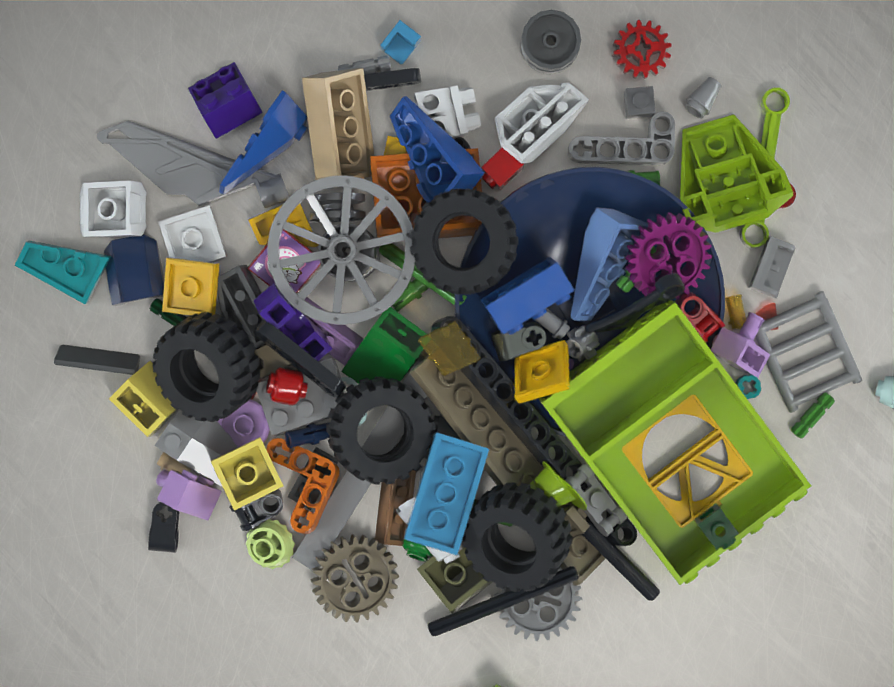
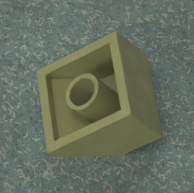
M467 548L459 551L460 557L446 564L444 560L438 562L433 556L417 568L418 572L451 613H455L492 583V581L488 583L483 579L484 575L482 573H477L472 568L473 562L471 560L468 561L464 553Z

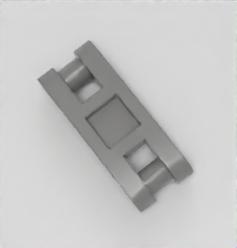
M583 464L577 469V474L569 476L565 481L582 497L587 505V509L583 511L600 533L607 537L613 532V527L617 523L622 524L627 519V516L622 509L617 507L596 479L592 469L588 465ZM583 482L588 486L584 490L580 486ZM605 510L610 515L606 520L601 515Z

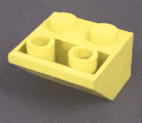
M151 360L133 374L109 398L147 437H152L177 411L171 406L172 402L168 398L165 399L161 394L163 390L161 386H157L155 381L157 374L153 372V362Z

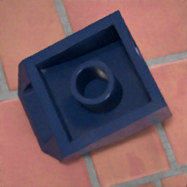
M144 234L142 236L112 240L104 250V255L111 256L106 266V273L112 305L118 306L127 302L152 297H163L165 279L157 240Z

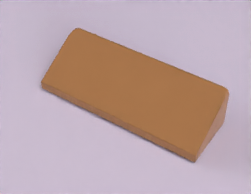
M414 470L409 472L410 478L404 481L398 478L395 479V484L387 485L384 482L381 483L375 539L380 544L403 545L407 524L398 515L396 509L413 498L416 471Z

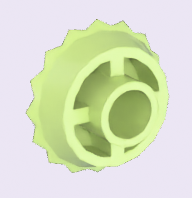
M268 519L246 534L247 541L245 544L248 554L254 562L262 567L271 569L276 567L282 568L285 563L290 562V557L294 554L293 547L295 543L292 540V533L287 531L286 525H281L278 520L272 521Z

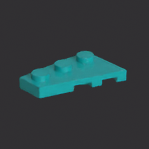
M27 241L15 266L81 303L87 304L111 256Z

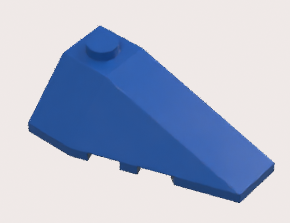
M283 90L263 117L260 134L257 132L252 134L245 147V155L240 154L221 182L219 189L221 194H226L284 152L296 139L300 141L307 132L308 127L305 126L307 121L306 114Z
M407 96L400 100L390 114V119L400 144L405 146L409 154L410 160L408 165L410 170H415L419 180L417 188L424 200L430 202L434 199V196L452 189H473L484 175L483 170L473 157Z

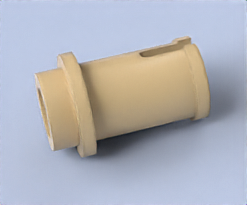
M163 452L157 462L161 470L164 468L169 472L173 470L182 473L183 469L189 472L191 468L175 460L165 452Z

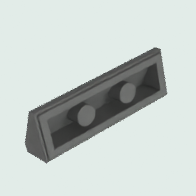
M61 345L55 356L54 363L60 366L133 375L139 370L140 355Z

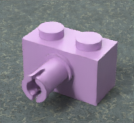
M749 312L739 333H734L722 327L720 333L713 340L712 353L732 367L758 378L770 356L769 353L753 341L764 319Z
M184 469L182 473L170 470V472L163 470L156 479L157 485L163 487L157 498L158 501L175 510L205 520H209L222 492L213 487V481L201 475L198 477L196 474Z

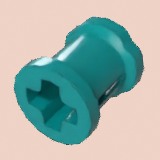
M753 375L741 376L735 382L747 399L756 398L761 392V382ZM752 381L751 388L753 392L744 393L745 387L742 383Z

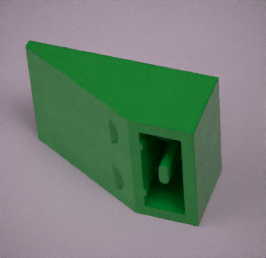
M389 307L373 325L341 372L352 378L357 384H360L359 380L365 378L373 380L375 377L393 378L401 382L432 340V337Z

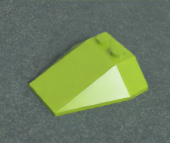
M734 114L682 129L680 200L688 207L687 209L682 208V211L686 218L690 217L695 223L704 227L706 231L717 233L768 218L793 196L785 170ZM689 209L693 212L695 217H691Z

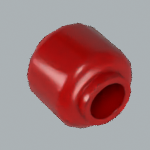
M279 367L275 372H270L266 393L270 394V399L273 402L294 406L300 398H305L308 383L303 382L304 377L300 371Z

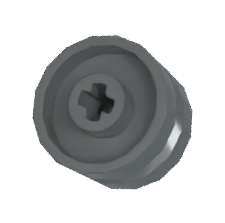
M541 11L531 17L524 27L520 44L522 56L527 64L538 72L546 74L562 72L571 66L578 55L581 44L580 30L574 19L562 11ZM549 37L552 38L553 42L555 43L552 46L546 43L547 38Z

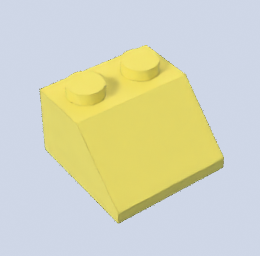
M260 437L211 460L220 484L234 510L283 487L281 479Z

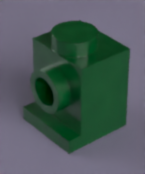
M716 503L694 519L716 550L720 547L727 549L735 543L736 539L734 536L738 534V531ZM718 526H723L724 531L716 535L715 529Z

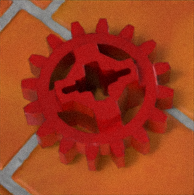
M637 20L636 27L634 28L628 23L626 25L627 32L622 30L618 32L622 40H614L613 45L619 47V49L613 51V56H620L616 65L624 64L623 73L626 74L630 70L633 71L634 79H636L639 73H642L643 78L647 79L648 72L650 71L654 76L658 75L657 67L664 69L666 64L663 59H670L671 54L665 52V50L670 49L672 46L671 43L664 42L668 37V33L661 35L659 33L660 25L655 29L651 28L652 23L650 20L646 26H642L641 21ZM646 33L652 35L657 41L650 40L646 37ZM635 34L633 44L625 46L626 40ZM640 41L644 48L649 49L646 51L644 59L641 52L636 51ZM660 53L657 61L650 65L649 58L651 55ZM627 58H633L638 62V66L633 65Z

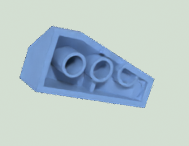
M596 208L585 232L570 318L578 321H591L610 295L609 287L612 282L625 274V270L622 268L627 263V260L624 256L632 254L627 245L635 244L636 241L631 236H640L641 232L638 227L648 228L646 222L614 209Z

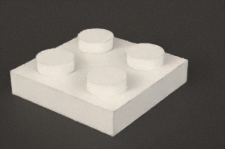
M210 205L158 222L170 258L213 262L227 257Z

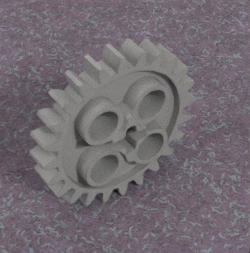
M571 582L562 586L563 590L558 596H553L549 592L542 594L545 597L561 601V606L540 601L536 605L534 604V599L531 598L527 600L529 609L526 613L519 614L511 606L504 609L499 618L508 617L509 621L506 624V628L514 624L516 626L514 634L517 635L523 630L524 639L526 640L530 633L534 634L535 641L539 640L540 634H544L546 640H549L550 632L552 631L556 636H560L558 628L563 627L568 630L569 627L566 621H576V618L571 614L572 611L581 610L578 606L574 605L575 601L582 600V597L575 595V591L581 589V586H573ZM508 587L502 589V593L510 591ZM545 606H550L555 612V617L550 622L543 621L539 615L540 610Z

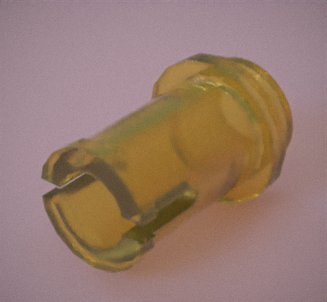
M742 295L726 297L725 301L730 318L728 325H731L732 330L741 329L746 320Z

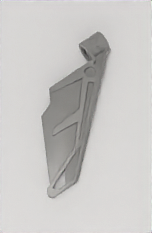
M126 121L100 131L97 134V138L102 144H110L167 195H186L199 206L256 185L264 208L286 201L289 198L281 174L274 175L261 169L223 195L219 192L220 184L236 160L137 123ZM119 130L130 139H108V135Z

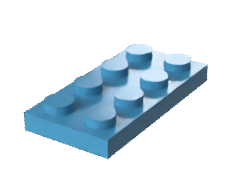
M437 432L435 433L403 539L458 555L489 452L488 448Z

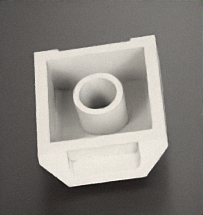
M111 181L82 183L80 192V229L82 236H142L147 227V193L142 182Z

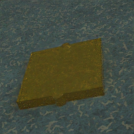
M455 321L418 339L429 355L428 359L434 362L443 376L477 362L481 358L471 345L470 338L465 336Z

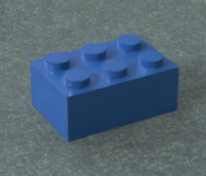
M548 257L480 300L501 333L504 335L508 332L511 335L523 327L522 323L529 318L535 320L543 316L547 312L546 308L553 303L560 305L567 301L574 289L558 262L552 257Z

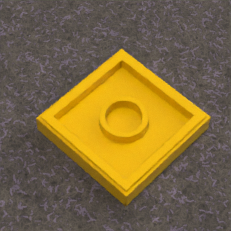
M166 258L162 312L190 316L209 312L213 316L216 313L219 264Z
M565 340L543 346L538 350L515 358V399L519 404L569 389V349Z

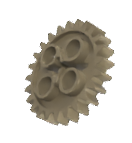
M351 534L350 542H347L341 536V544L338 546L335 542L331 541L332 550L328 551L323 548L324 559L318 557L315 559L320 564V567L312 568V571L318 575V577L310 579L313 585H317L312 592L314 595H320L316 601L319 605L325 604L323 609L326 613L332 611V616L335 619L342 614V619L345 622L349 620L351 615L356 623L359 621L360 615L369 620V612L371 611L378 616L379 611L377 607L381 605L387 608L388 606L384 601L385 598H394L389 592L390 589H398V586L392 582V580L399 578V575L392 571L398 567L394 561H390L393 555L390 552L385 553L387 548L383 544L377 546L378 541L375 538H372L368 543V538L365 535H362L358 541L357 537ZM365 555V559L361 564L354 565V560L357 556ZM343 559L347 560L350 568L357 575V579L368 594L366 598L363 597L360 589L353 582V578L344 567ZM342 570V575L339 579L331 580L334 571ZM378 576L377 584L368 587V581L372 577ZM349 592H356V596L352 601H345V597Z

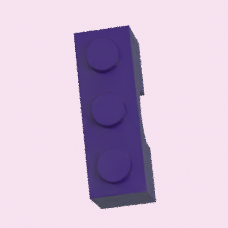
M274 283L253 300L258 313L278 330L280 329L288 338L317 361L333 349L327 336L305 314L292 306Z

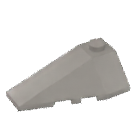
M179 410L155 446L175 460L221 486L211 460L238 447L218 421H197L194 416L188 418L182 414L183 411Z

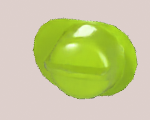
M543 461L544 469L530 483V488L535 490L540 488L545 491L544 495L547 497L552 496L557 501V507L571 502L578 508L586 510L587 505L576 490Z

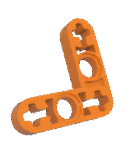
M272 439L266 447L271 461L308 477L291 515L290 523L296 532L310 534L316 529L338 480L339 467L334 461L300 446L289 449L284 439ZM282 446L283 450L291 453L290 458L281 454L277 456V453L274 452L275 448ZM307 454L309 457L308 465L302 469L298 468L296 463L298 456ZM316 464L324 468L328 467L331 470L330 476H324L322 472L315 470ZM313 489H319L321 492V499L316 504H312L309 501V493ZM306 505L307 507H310V508H313V509H316V510H315V512L313 513V512H311V511H309V510H306V509H303V508H304V506ZM300 517H306L309 521L308 526H302L299 522Z

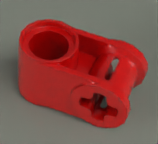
M683 292L679 299H676L675 303L705 343L708 342L707 338L718 328L725 327L723 321L695 294ZM694 300L695 308L690 312H685L684 306L686 302Z

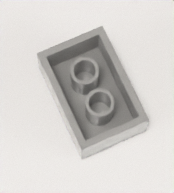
M330 358L319 362L341 379L335 359ZM304 374L303 382L308 383L305 398H300L294 406L273 402L270 399V394L266 393L268 380L258 383L257 388L272 436H279L285 434L286 431L297 430L308 424L329 419L330 409H335L337 405L335 400L337 398L326 393ZM344 389V391L341 393V396H342V397L346 394V390H345V389Z

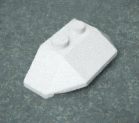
M570 83L528 87L495 118L501 147L520 163H532L568 129L589 99Z

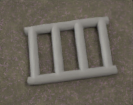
M824 291L818 292L815 298L765 320L755 336L760 348L770 354L767 364L790 413L795 412L799 405L819 397L825 392L828 393L850 382L855 384L862 381L858 367ZM820 308L826 323L773 347L771 346L766 335L767 331ZM831 333L836 348L782 371L777 356ZM840 357L842 358L847 369L846 373L793 396L787 381Z

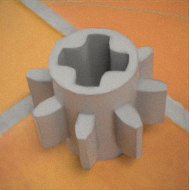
M582 326L579 329L574 328L567 333L570 339L566 343L568 344L569 355L572 358H578L579 362L586 358L589 360L597 354L594 348L599 346L595 332L587 333L585 326Z

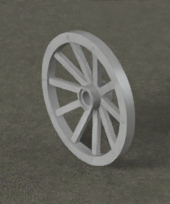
M330 176L312 181L294 192L281 206L274 218L269 232L267 249L272 277L286 300L298 311L315 320L345 325L372 319L383 313L398 300L412 277L415 268L414 262L416 261L410 251L412 246L410 232L413 230L411 220L402 205L392 194L369 180L353 176ZM332 187H343L340 234L336 231L314 193ZM352 188H357L374 195L380 201L352 234L349 235ZM304 199H307L331 239L287 222V219L297 205ZM388 206L397 218L402 232L357 242L358 238L382 210ZM284 229L325 246L327 249L280 260L279 249L282 231ZM405 241V259L402 271L359 252V250ZM340 242H346L350 246L351 251L346 258H342L336 253V246ZM329 257L324 266L297 294L289 284L282 268ZM355 260L398 279L392 290L379 302ZM337 265L332 312L319 309L306 302L305 298L330 270ZM346 266L349 267L371 307L352 313H341Z

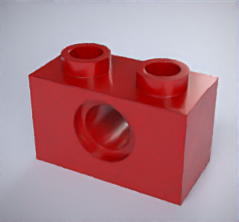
M501 148L481 167L484 172L482 179L491 189L497 187L501 190L524 168V164L520 163L504 148Z

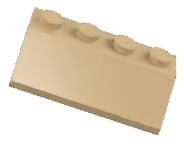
M363 68L323 72L303 77V90L316 180L330 176L370 177V156H374Z

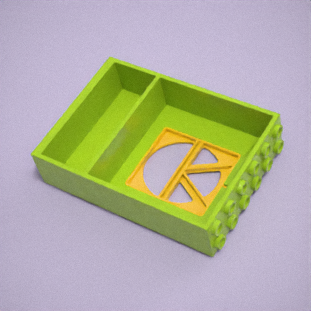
M672 300L654 307L638 319L633 326L626 328L597 350L595 356L589 360L585 359L569 372L568 390L538 398L679 585L682 583L688 584L698 576V571L705 566H713L720 560L719 555L727 549L731 551L737 548L742 543L741 539L749 533L754 534L764 526V521L771 516L775 518L786 510L785 506L792 500L798 501L808 493L807 489L811 487V484L677 304ZM686 414L701 418L715 428L648 479L643 466L642 449L647 434L655 425L666 417ZM722 439L727 451L728 464L724 466L700 455ZM689 463L724 478L715 492L698 501H693ZM677 472L679 473L681 491L680 501L671 499L657 490V487ZM715 503L738 531V534L734 536L736 539L735 543L727 549L720 547L716 550L694 521L695 518ZM718 526L715 529V534L719 535L723 532L724 527Z

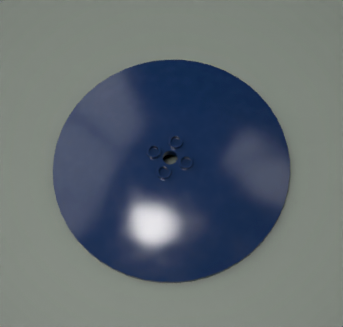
M579 167L565 169L530 181L500 202L509 211V215L517 228L515 229L518 237L517 255L510 267V271L498 284L485 291L473 294H455V317L466 326L515 384V358L499 361L491 336L492 333L499 329L480 299L546 258L552 257L558 262L574 291L570 293L571 297L560 305L553 303L547 309L562 321H568L569 331L603 320L625 309L645 295L634 286L629 292H624L616 285L619 279L617 278L609 287L610 295L591 321H578L570 318L585 232L596 208L614 209L647 223V219H650L656 223L658 214L663 216L665 220L668 212L672 213L675 217L679 213L684 216L682 208L687 209L688 207L667 189L653 181L630 172L612 168ZM689 209L691 217H695L693 212ZM483 223L480 224L470 240L460 268L473 267L480 263L487 255L490 247V236ZM682 236L676 240L675 245L681 241ZM708 237L705 241L710 243L712 247L706 250V252L712 255V258L705 260L704 263L710 266V268L702 269L701 273L705 276V279L697 278L695 280L698 284L697 288L692 285L688 288L689 292L702 299L723 321L725 313L723 273L710 237ZM627 261L622 269L626 271L625 267L631 263ZM687 261L682 263L680 270L685 267ZM662 269L656 272L655 278L660 275ZM462 295L467 296L465 301L463 300ZM689 300L684 306L685 312H690L695 308V301ZM651 308V309H649L648 311L644 312L638 319H640L642 316H644L646 313H648V312H649L650 310H652L653 308ZM529 318L528 320L524 321L522 324H525V323H528V322H537V321L533 320L532 318ZM542 326L546 333V342L543 346L570 339L567 333L561 340L557 337L553 338L552 333ZM626 328L595 332L598 337L599 346L594 349L596 351ZM718 328L707 338L708 342L706 344L710 350L715 336L720 333L722 328ZM534 330L529 331L530 336L526 338H530L532 342L536 341L538 334ZM462 344V351L465 357H467L469 353L468 347ZM569 355V358L574 361V366L572 368L574 369L581 362H579L578 358H572ZM480 364L478 371L480 376L484 378L486 376V369ZM498 385L496 394L499 398H502L504 392L502 387ZM539 399L529 401L557 435L566 436ZM515 406L513 412L515 417L519 419L521 410L518 406Z

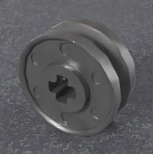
M343 193L315 194L330 221L341 222ZM352 193L350 221L364 220L366 217L365 211L355 210L353 207L355 204L365 202V194ZM315 212L309 213L310 221L321 222Z

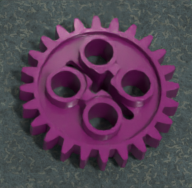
M668 212L666 220L658 214L656 223L647 219L648 228L645 229L639 226L640 236H631L636 241L635 244L627 245V248L632 251V254L624 256L631 263L625 267L629 273H632L628 277L629 280L635 283L634 287L642 291L646 296L656 289L655 283L658 279L671 274L673 271V273L680 275L685 285L684 293L689 294L688 287L690 285L695 288L698 287L695 281L697 278L705 279V276L701 273L702 269L710 268V266L704 263L705 260L712 258V255L706 252V250L712 247L710 243L705 241L709 236L702 231V226L695 223L690 217L686 218L680 213L675 217L672 213ZM682 236L681 241L675 245L676 240ZM657 244L656 252L651 254V248ZM687 261L685 267L680 270L682 263ZM662 269L660 275L655 278L656 272Z

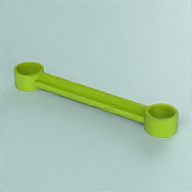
M781 88L769 89L761 99V107L765 112L761 145L774 159L781 115L788 109L790 104L788 93ZM772 92H776L784 98L785 106L780 111H772L766 105V99ZM765 219L745 224L742 227L740 238L745 246L758 248L767 242L769 230L764 224ZM755 224L763 230L764 239L758 244H751L745 238L746 229L750 225Z

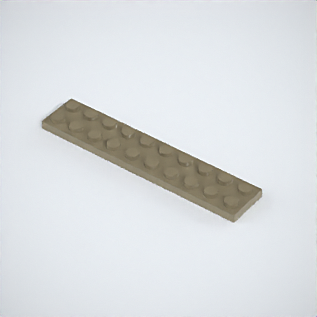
M440 345L409 372L461 440L489 449L484 469L496 485L504 486L509 482H515L517 486H520L521 483L530 485L535 477L544 469ZM569 502L560 507L564 509L570 506L575 507V505ZM582 534L572 537V544L569 547L570 551L560 567L562 569L570 566L576 568L579 576L578 580L573 581V584L576 586L580 585L606 558Z

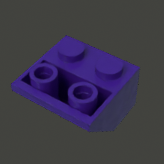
M235 62L220 68L214 74L197 81L188 88L202 117L216 139L263 113Z

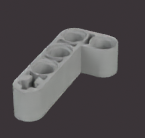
M668 112L656 113L649 122L648 138L576 137L568 146V156L576 163L664 165L674 155L675 120ZM665 119L669 125L668 130L665 132L658 131L655 127V120ZM578 143H581L584 149H591L592 143H596L595 157H591L593 151H585L582 156H578V152L573 151V148H576ZM610 144L614 148V155L612 157H604L600 152V146ZM632 144L639 146L641 156L638 158L630 157L627 153V147ZM658 145L666 147L668 156L664 159L656 157L654 148Z

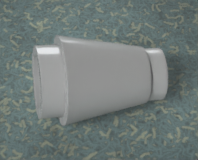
M708 77L686 99L687 104L685 108L697 118H703L704 115H708L722 87L716 79Z

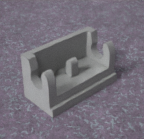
M770 236L763 247L749 288L777 298L795 251V246Z

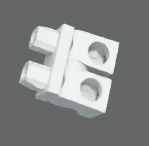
M458 85L414 94L415 104L429 117L435 116L431 119L453 139L467 136L469 131L481 127L478 112L464 115L462 107L463 105L476 102L473 88L458 89Z

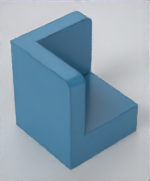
M399 20L381 43L380 49L402 65L421 42V36Z

